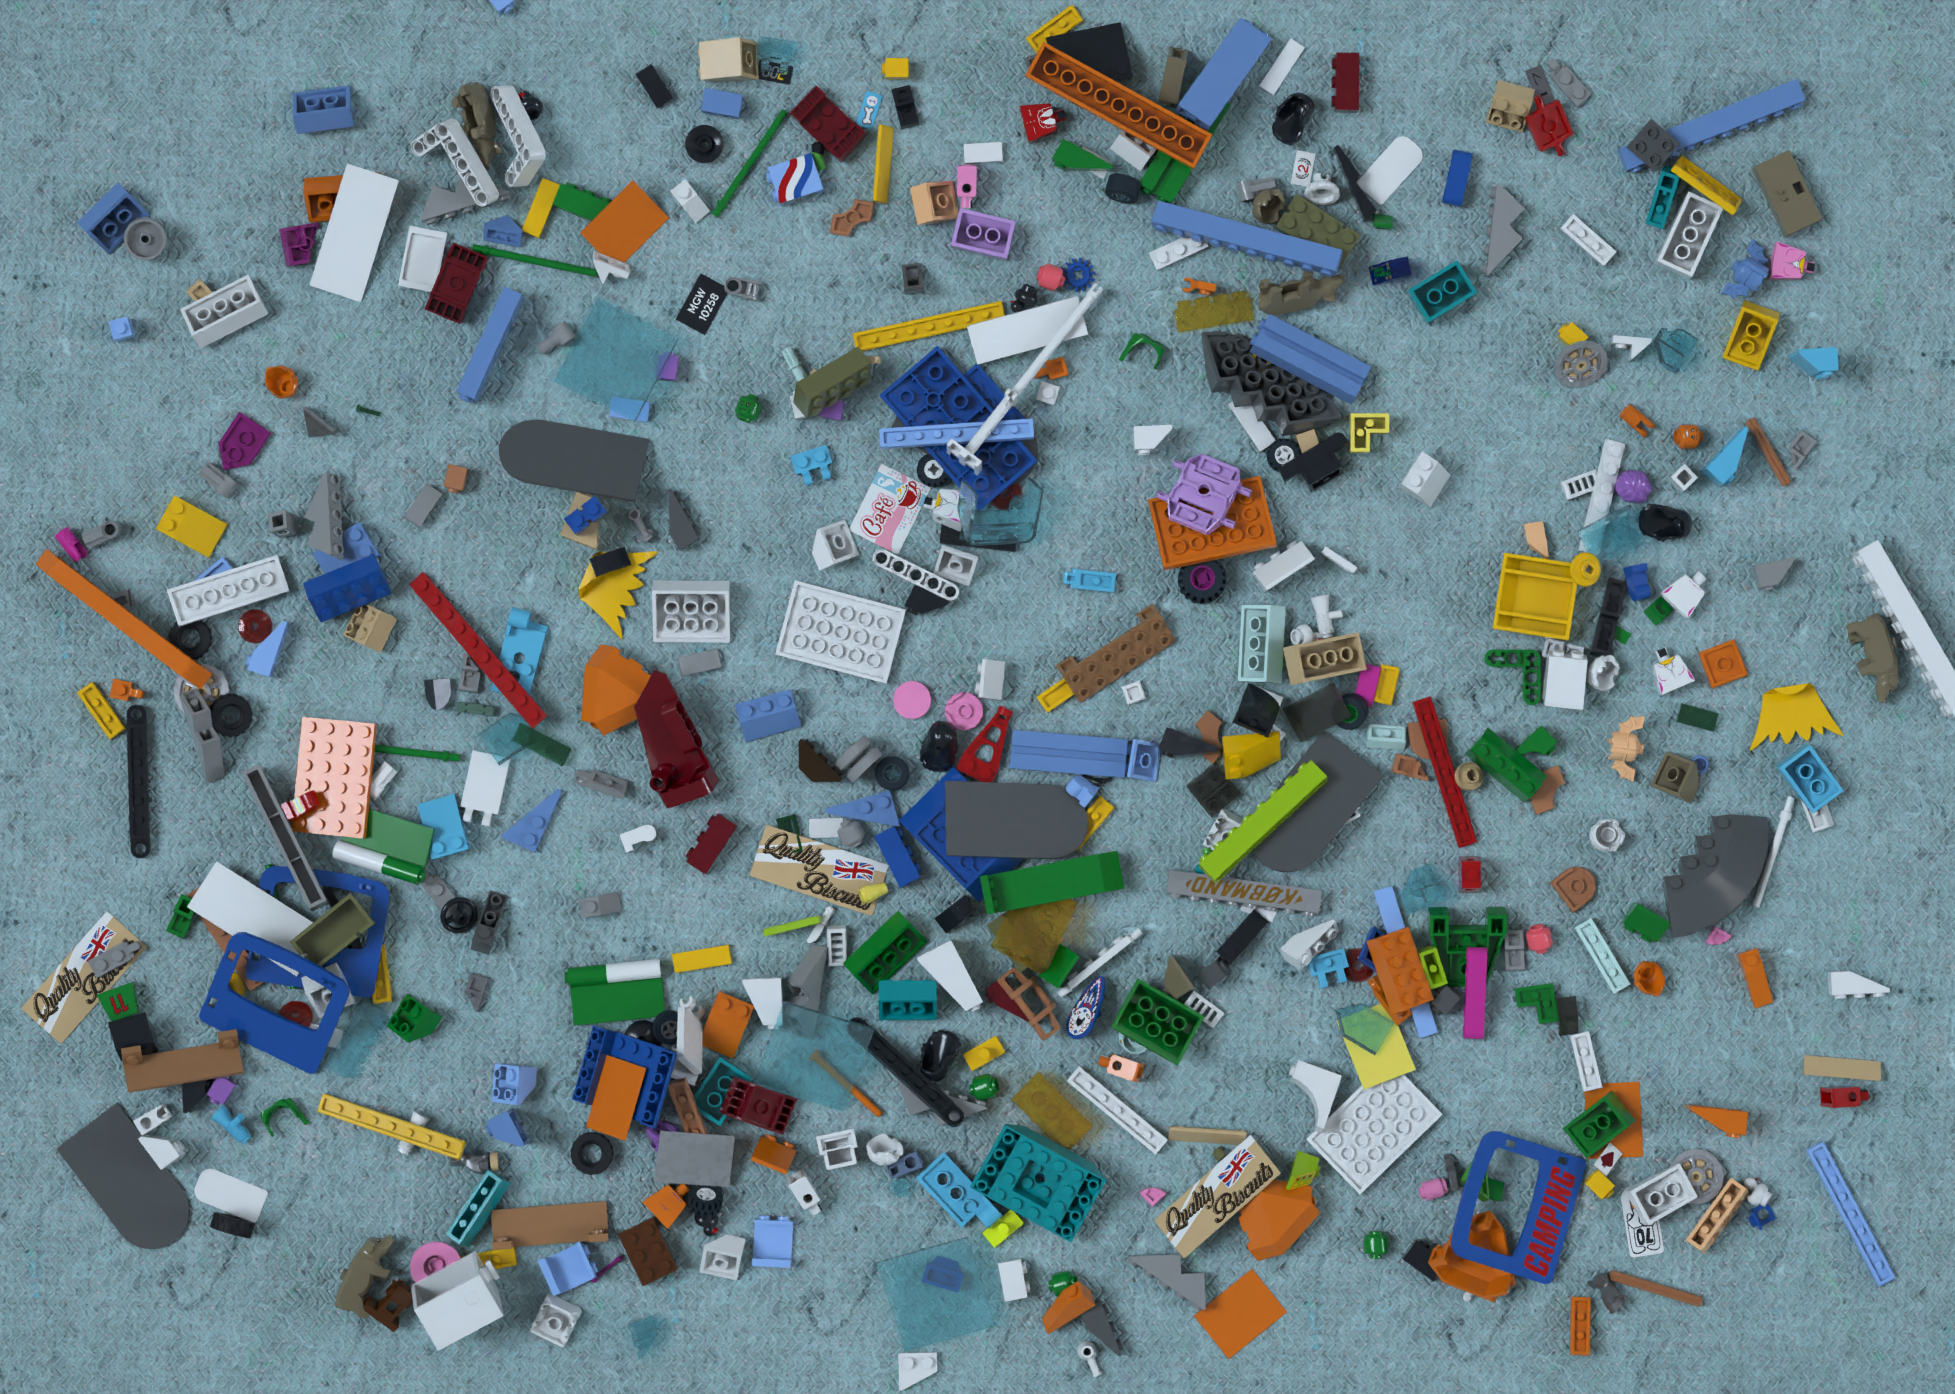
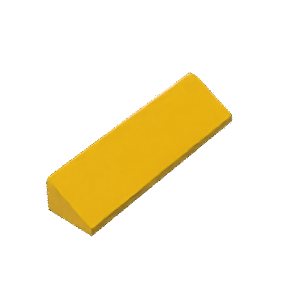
M881 124L878 125L873 202L887 204L893 128Z

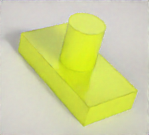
M1009 1210L989 1229L984 1230L982 1234L995 1248L1023 1225L1024 1222L1014 1211Z

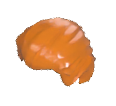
M279 365L267 367L265 372V384L273 396L285 399L295 395L298 387V378L291 368Z
M1648 960L1640 962L1633 974L1634 985L1642 993L1656 997L1661 994L1665 986L1666 976L1656 962Z

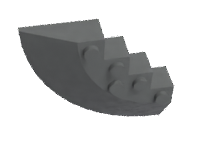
M1221 331L1201 333L1206 376L1211 392L1230 391L1234 407L1252 405L1258 422L1276 420L1280 436L1300 434L1340 419L1334 402L1324 390L1270 362L1266 364L1267 361L1259 356H1256L1255 359L1253 353L1249 352L1253 346L1249 344L1251 338L1244 337V334L1237 333L1232 335Z
M1734 814L1712 816L1710 821L1711 835L1695 837L1694 849L1696 855L1680 856L1678 864L1680 875L1664 876L1662 886L1672 939L1696 933V931L1713 926V924L1721 919L1723 920L1745 901L1756 885L1766 860L1769 837L1767 817Z

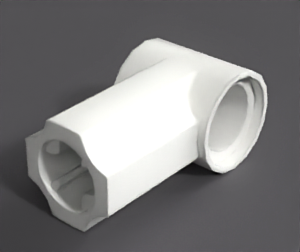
M386 761L372 775L370 798L373 801L385 790L384 787L398 773Z

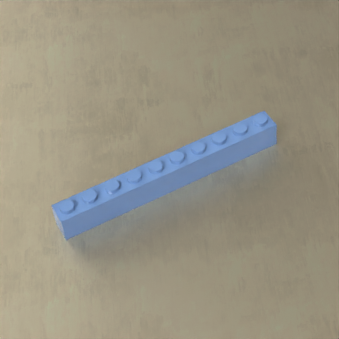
M1798 79L1665 130L1680 143L1667 159L1677 156V152L1683 149L1685 152L1695 149L1696 144L1701 142L1702 145L1711 143L1714 137L1720 136V138L1729 136L1731 135L1730 131L1734 129L1742 131L1748 128V124L1752 122L1756 124L1762 123L1770 115H1773V117L1784 114L1783 110L1791 108L1792 111L1802 107L1801 103L1806 99ZM1627 146L1617 150L1625 172L1630 170L1631 173L1637 172L1642 169L1641 166L1645 165Z
M1162 201L1157 202L1151 221L1152 227L1161 233L1167 231L1173 233L1176 237H1190L1191 240L1199 243L1205 241L1213 247H1227L1228 250L1236 253L1242 251L1251 257H1264L1269 262L1279 261L1288 267L1298 266L1306 272H1320L1325 277L1337 276L1343 257L1342 250Z

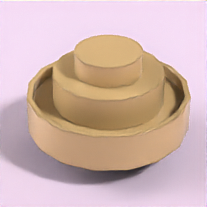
M1466 762L1459 765L1456 769L1455 781L1461 789L1471 791L1482 784L1483 773L1477 764Z

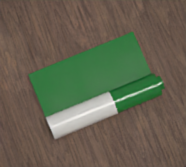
M369 808L366 839L342 836L341 840L337 841L334 846L333 858L419 885L426 878L425 868L435 829Z
M660 958L568 968V972H564L565 984L569 983L571 991L574 1026L656 1018L658 1014L665 1011Z

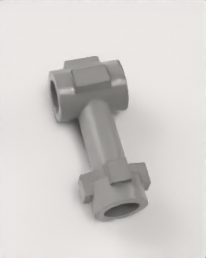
M631 508L627 517L629 521L635 522L641 533L639 538L644 543L654 538L653 531L651 529L648 530L641 519L642 512Z

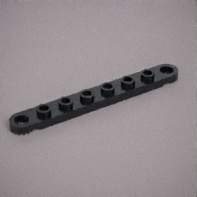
M132 705L126 713L130 849L134 857L145 858L151 850L147 713L144 707ZM134 709H139L142 713L139 720H134L131 716ZM139 843L144 844L146 847V851L143 854H138L135 850L136 845Z
M859 1017L850 1019L847 1031L860 1045L947 1125L958 1127L962 1124L964 1119L962 1109L956 1106L947 1095L872 1026H869L865 1020ZM858 1023L862 1026V1030L857 1032L851 1026ZM957 1113L960 1118L958 1121H952L949 1118V1114Z

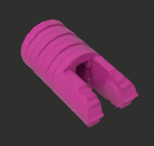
M69 527L62 529L55 535V539L74 562L87 557L86 549Z

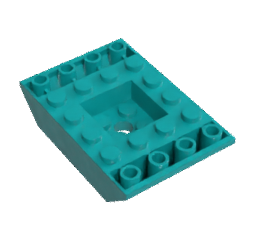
M1005 1124L970 1188L1061 1238L1072 1242L1107 1179L1092 1162L1028 1127ZM1038 1173L1044 1174L1045 1177H1046V1180H1044V1181H1039V1180H1037L1036 1174H1038Z

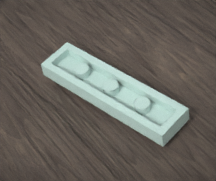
M1592 918L1574 927L1612 993L1615 994L1630 985Z

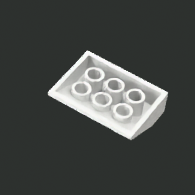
M653 580V642L730 643V581Z

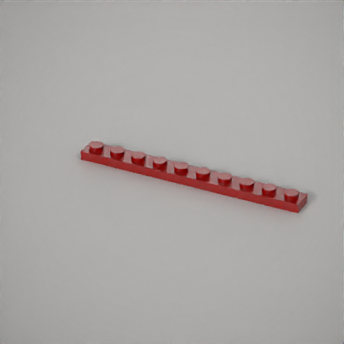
M422 572L409 584L410 587L531 728L534 729L547 717V714L425 572Z

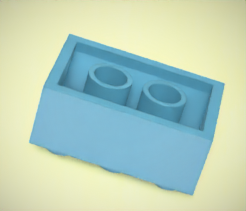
M1837 347L1799 349L1790 354V359L1809 376H1815L1816 379H1827V377L1834 375V372L1839 370Z

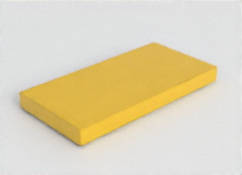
M1683 155L1679 156L1671 169L1673 173L1731 215H1734L1742 202L1741 197Z

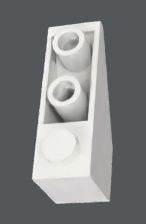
M1332 919L1293 935L1280 948L1284 960L1299 970L1307 966L1317 953H1320L1330 940L1337 936L1339 930L1336 921Z
M1851 971L1828 972L1829 995H1834L1835 999L1846 998V995L1854 994V998H1862L1868 993H1873V997L1885 996L1884 993L1890 992V988Z

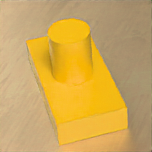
M994 1036L962 1055L971 1071L1002 1055L1005 1051L997 1036Z

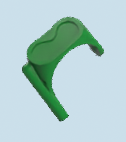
M1134 333L1119 360L1123 362L1134 345L1148 343L1157 351L1158 360L1154 366L1156 370L1166 347L1143 333Z
M291 1098L277 1101L273 1106L260 1114L266 1129L272 1137L274 1133L270 1128V1118L278 1109H291L304 1125L309 1123Z

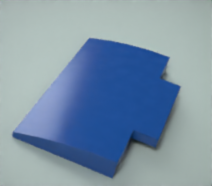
M936 346L879 396L906 427L985 422L1003 400L1004 393L979 365L975 364L963 375L944 352ZM1011 407L1001 421L1025 419V417L1016 407ZM1020 440L984 442L974 454V456L982 461V471L977 476L968 465L963 466L959 463V458L952 453L951 455L947 454V445L923 446L979 511L1038 463L1036 458Z

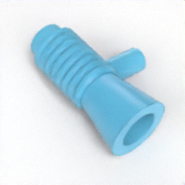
M224 1104L210 1118L223 1126L238 1143L241 1142L244 1145L251 1137L250 1132L240 1124L244 1119V1115L239 1113L233 1118Z

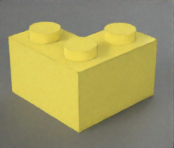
M1351 413L1349 415V453L1368 454L1370 452V434L1389 433V413Z

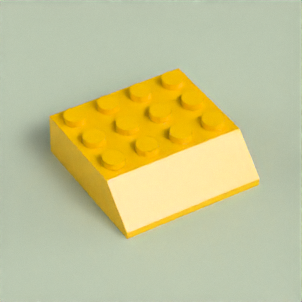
M1504 553L1492 629L1568 641L1577 584L1573 581L1570 574L1571 563Z

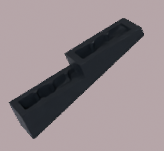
M1337 145L1333 149L1364 222L1375 214L1377 210L1355 181L1361 175L1340 146Z
M1608 578L1589 655L1600 657L1611 654L1627 587L1625 581Z

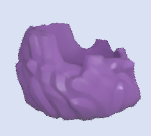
M1638 470L1622 472L1615 483L1617 495L1625 502L1643 503L1647 500V495L1652 492L1649 478L1642 471Z

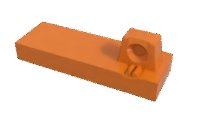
M1571 1297L1569 1355H1590L1591 1298Z

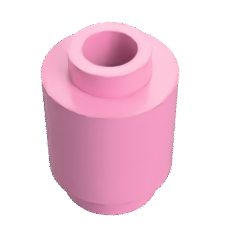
M1435 1178L1420 1183L1421 1187L1418 1188L1421 1199L1425 1198L1426 1201L1442 1197L1445 1193H1448L1444 1178Z

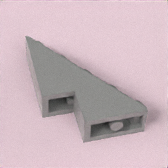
M460 177L455 193L434 185L432 186L421 220L426 225L436 223V219L441 217L449 219L454 217V213L462 211V214L471 212L473 207L478 205ZM497 188L499 192L497 200L499 202L510 199L509 196L511 194L509 191Z
M1499 184L1491 188L1490 198L1493 199V206H1489L1488 217H1491V225H1487L1486 236H1489V243L1485 244L1484 255H1487V261L1483 263L1482 274H1485V277L1523 239L1509 225L1525 208Z
M326 471L304 518L316 523L307 541V545L343 561L340 478L337 474H331Z
M197 688L179 694L206 781L210 782L224 777L225 772L220 738L212 726L211 712Z
M812 944L787 981L794 997L783 1014L800 1037L814 1038L828 949L824 946Z
M898 1080L910 1116L930 1109ZM939 1088L956 1106L962 1109L964 1117L987 1109L986 1102L976 1099L974 1103L968 1101L967 1096L957 1094L955 1097L949 1095L950 1091ZM934 1113L938 1126L946 1124ZM957 1113L949 1114V1118L952 1121L960 1118Z
M1180 1253L1128 1255V1263L1136 1268L1138 1265L1145 1269L1144 1274L1152 1279L1155 1276L1161 1280L1159 1284L1167 1290L1171 1287L1177 1291L1175 1295L1183 1301L1187 1298L1193 1302L1191 1306L1199 1312L1202 1309L1206 1310L1204 1272L1181 1273Z

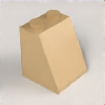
M737 37L699 42L698 56L700 67L698 73L700 80L707 82L759 80L756 41Z
M576 492L568 515L577 508L580 511L583 510L581 505L594 497V495ZM589 519L588 522L591 526L579 535H575L565 521L560 533L562 537L599 551L598 520L593 523Z

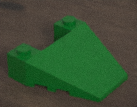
M1428 907V929L1448 982L1446 985L1448 987H1465L1467 947H1487V985L1495 959L1499 954L1500 946L1507 933V913L1505 907H1486L1485 925H1449L1447 907Z

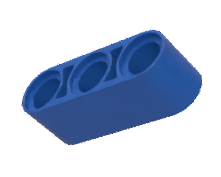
M1453 150L1442 203L1458 207L1462 206L1473 153Z

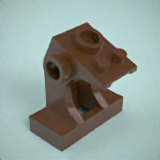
M393 1279L392 1284L386 1289L385 1293L387 1295L381 1301H376L369 1296L365 1300L364 1311L392 1332H395L399 1328L398 1315L405 1308L408 1309L413 1303L410 1286L401 1279H398V1281ZM391 1301L398 1304L392 1310L386 1307Z

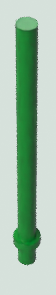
M783 109L780 111L722 199L717 201L718 205L711 213L718 218L723 209L728 207L727 203L788 115Z
M473 244L472 248L473 251L485 256L491 255L593 277L597 276V270L490 248L489 245Z
M375 744L374 751L443 760V762H459L460 754L449 753V751L445 750L444 752L377 744Z

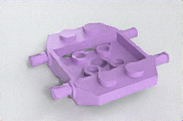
M1204 454L1189 458L1186 463L1175 459L1172 466L1182 470L1178 482L1173 487L1171 493L1166 494L1159 490L1156 498L1168 503L1169 520L1205 535H1209L1221 525L1234 529L1236 521L1226 518L1229 508L1237 494L1240 493L1247 497H1250L1252 494V490L1243 487L1242 483H1240V469ZM1207 488L1209 492L1203 495L1199 493V490ZM1179 499L1186 501L1189 504H1193L1200 508H1203L1206 511L1213 512V515L1193 508L1184 503L1179 502Z

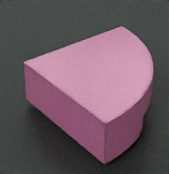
M1714 926L1705 943L1719 945L1729 940L1732 935Z
M1155 1187L1145 1188L1139 1192L1152 1207L1166 1195L1163 1190Z

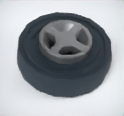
M673 1010L663 1011L654 1019L652 1030L659 1042L667 1045L677 1043L678 1012Z

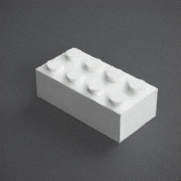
M1686 193L1654 264L1690 279L1696 270L1723 208L1694 193Z

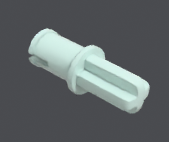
M792 348L784 349L782 354L790 367L788 369L792 371L797 382L807 377L801 366L802 362H799Z

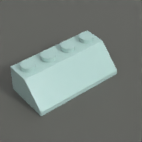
M1242 605L1238 681L1282 683L1286 607Z

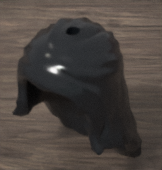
M1296 92L1289 95L1277 107V117L1273 122L1272 132L1278 141L1292 146L1301 139L1304 127L1315 109L1312 99L1304 93Z
M1649 503L1639 513L1638 527L1642 534L1655 538L1657 541L1664 542L1667 539H1679L1686 537L1690 533L1692 519L1685 510Z
M938 720L932 724L927 736L921 743L919 760L922 762L923 767L929 771L944 772L952 768L955 763V754L958 749L957 731L951 723Z
M938 1030L932 1033V1036L929 1037L926 1043L922 1044L920 1048L922 1052L920 1072L930 1081L939 1082L947 1076L961 1047L960 1038L957 1034Z

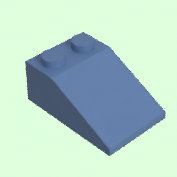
M360 522L343 531V561L320 550L312 553L325 574L375 554L376 558L381 557L380 552Z

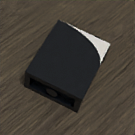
M1248 682L1232 723L1268 738L1284 697Z

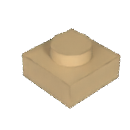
M199 278L186 290V293L194 301H197L213 293V291Z

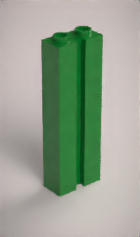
M1227 103L1208 130L1212 136L1228 111L1229 103ZM1190 119L1187 120V121L1191 122L1192 124L1195 123V122H1193V121L1190 120ZM1158 151L1140 181L1142 185L1140 191L1148 196L1153 194L1158 197L1157 201L1172 204L1192 169Z

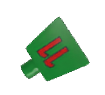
M134 981L97 994V998L111 1021L126 1018L139 1012Z

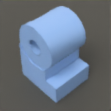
M1075 775L1066 786V791L1071 796L1076 797L1080 801L1079 804L1084 808L1099 789L1080 775Z

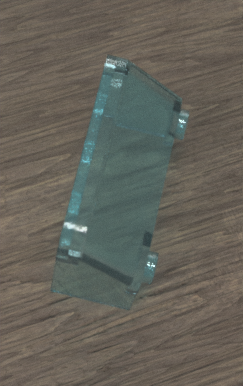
M1028 477L1024 495L1013 497L1009 503L1008 510L976 511L978 493L966 481H961L957 511L965 540L971 546L1031 542L1037 533L1044 490L1031 477Z

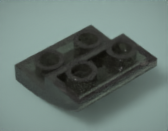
M1216 762L1186 785L1210 817H1213L1241 794L1230 779H1225V773Z

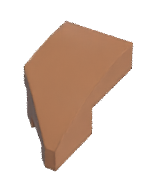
M1395 753L1391 772L1424 781L1429 780L1421 767L1422 765L1416 758Z

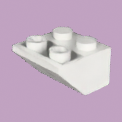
M982 659V663H978L977 675H981L980 682H976L975 694H979L978 698L1002 699L1005 662Z

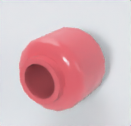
M1047 263L1044 266L1041 265L1036 280H1038L1039 286L1055 291L1058 287L1061 288L1066 277L1062 276L1063 270Z
M1543 924L1532 925L1526 932L1528 948L1536 951L1537 954L1547 952L1548 948L1553 944L1550 929Z

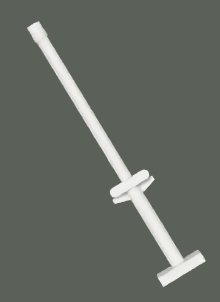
M1093 284L1084 299L1013 389H1007L1003 400L965 448L951 438L947 443V454L951 455L952 453L959 458V463L963 466L968 465L974 470V474L978 476L982 471V461L974 456L975 452L1008 410L1016 406L1021 392L1093 301L1102 293L1103 289L1101 287L1095 292L1097 284Z

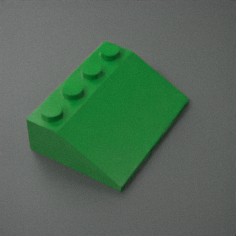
M1138 978L1125 998L1111 1028L1178 1066L1205 1016Z

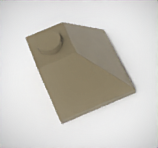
M1666 751L1650 786L1691 804L1699 788L1697 763Z
M1170 955L1167 959L1163 981L1165 988L1163 991L1166 995L1176 1000L1192 990L1194 986L1175 958Z

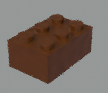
M654 1216L618 1233L642 1286L678 1270L679 1267Z

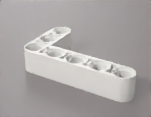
M493 86L491 89V99L518 152L506 171V185L508 187L528 186L545 160V149L514 86Z
M450 118L440 122L412 141L411 150L414 155L419 157L434 151L442 145L478 206L483 207L497 201L499 192L456 119Z

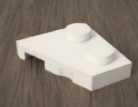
M937 1352L898 1353L899 1391L937 1372Z

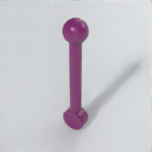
M622 1255L617 1256L614 1261L597 1274V1278L590 1281L592 1283L597 1282L601 1275L623 1259Z

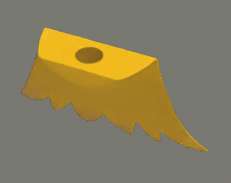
M599 551L592 558L607 552ZM658 551L627 553L631 562L630 566L599 577H595L589 562L578 589L579 597L599 614L621 639L622 631L617 616L626 618L620 605L635 606V601L628 590H634L643 586V583L633 574L643 572L645 568L638 565L652 558Z
M1805 683L1773 688L1762 695L1759 723L1750 751L1756 748L1768 735L1770 743H1772L1776 739L1778 732H1780L1785 744L1791 741L1795 731L1804 740L1809 741L1811 727L1821 735H1823V727L1840 736L1844 735L1828 713L1812 684Z

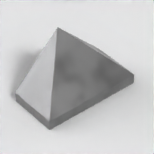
M305 406L303 408L308 437L333 435L338 432L308 407Z

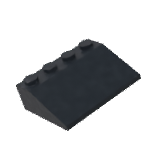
M1121 22L1046 37V42L1050 46L1116 82L1133 78Z

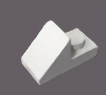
M593 252V263L602 284H604L609 272L617 278H628L630 274L629 264L599 252Z
M1617 335L1611 337V345H1615L1617 349H1627V346H1630L1629 361L1652 342V338Z

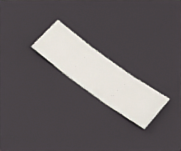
M1290 38L1259 86L1274 95L1305 47Z

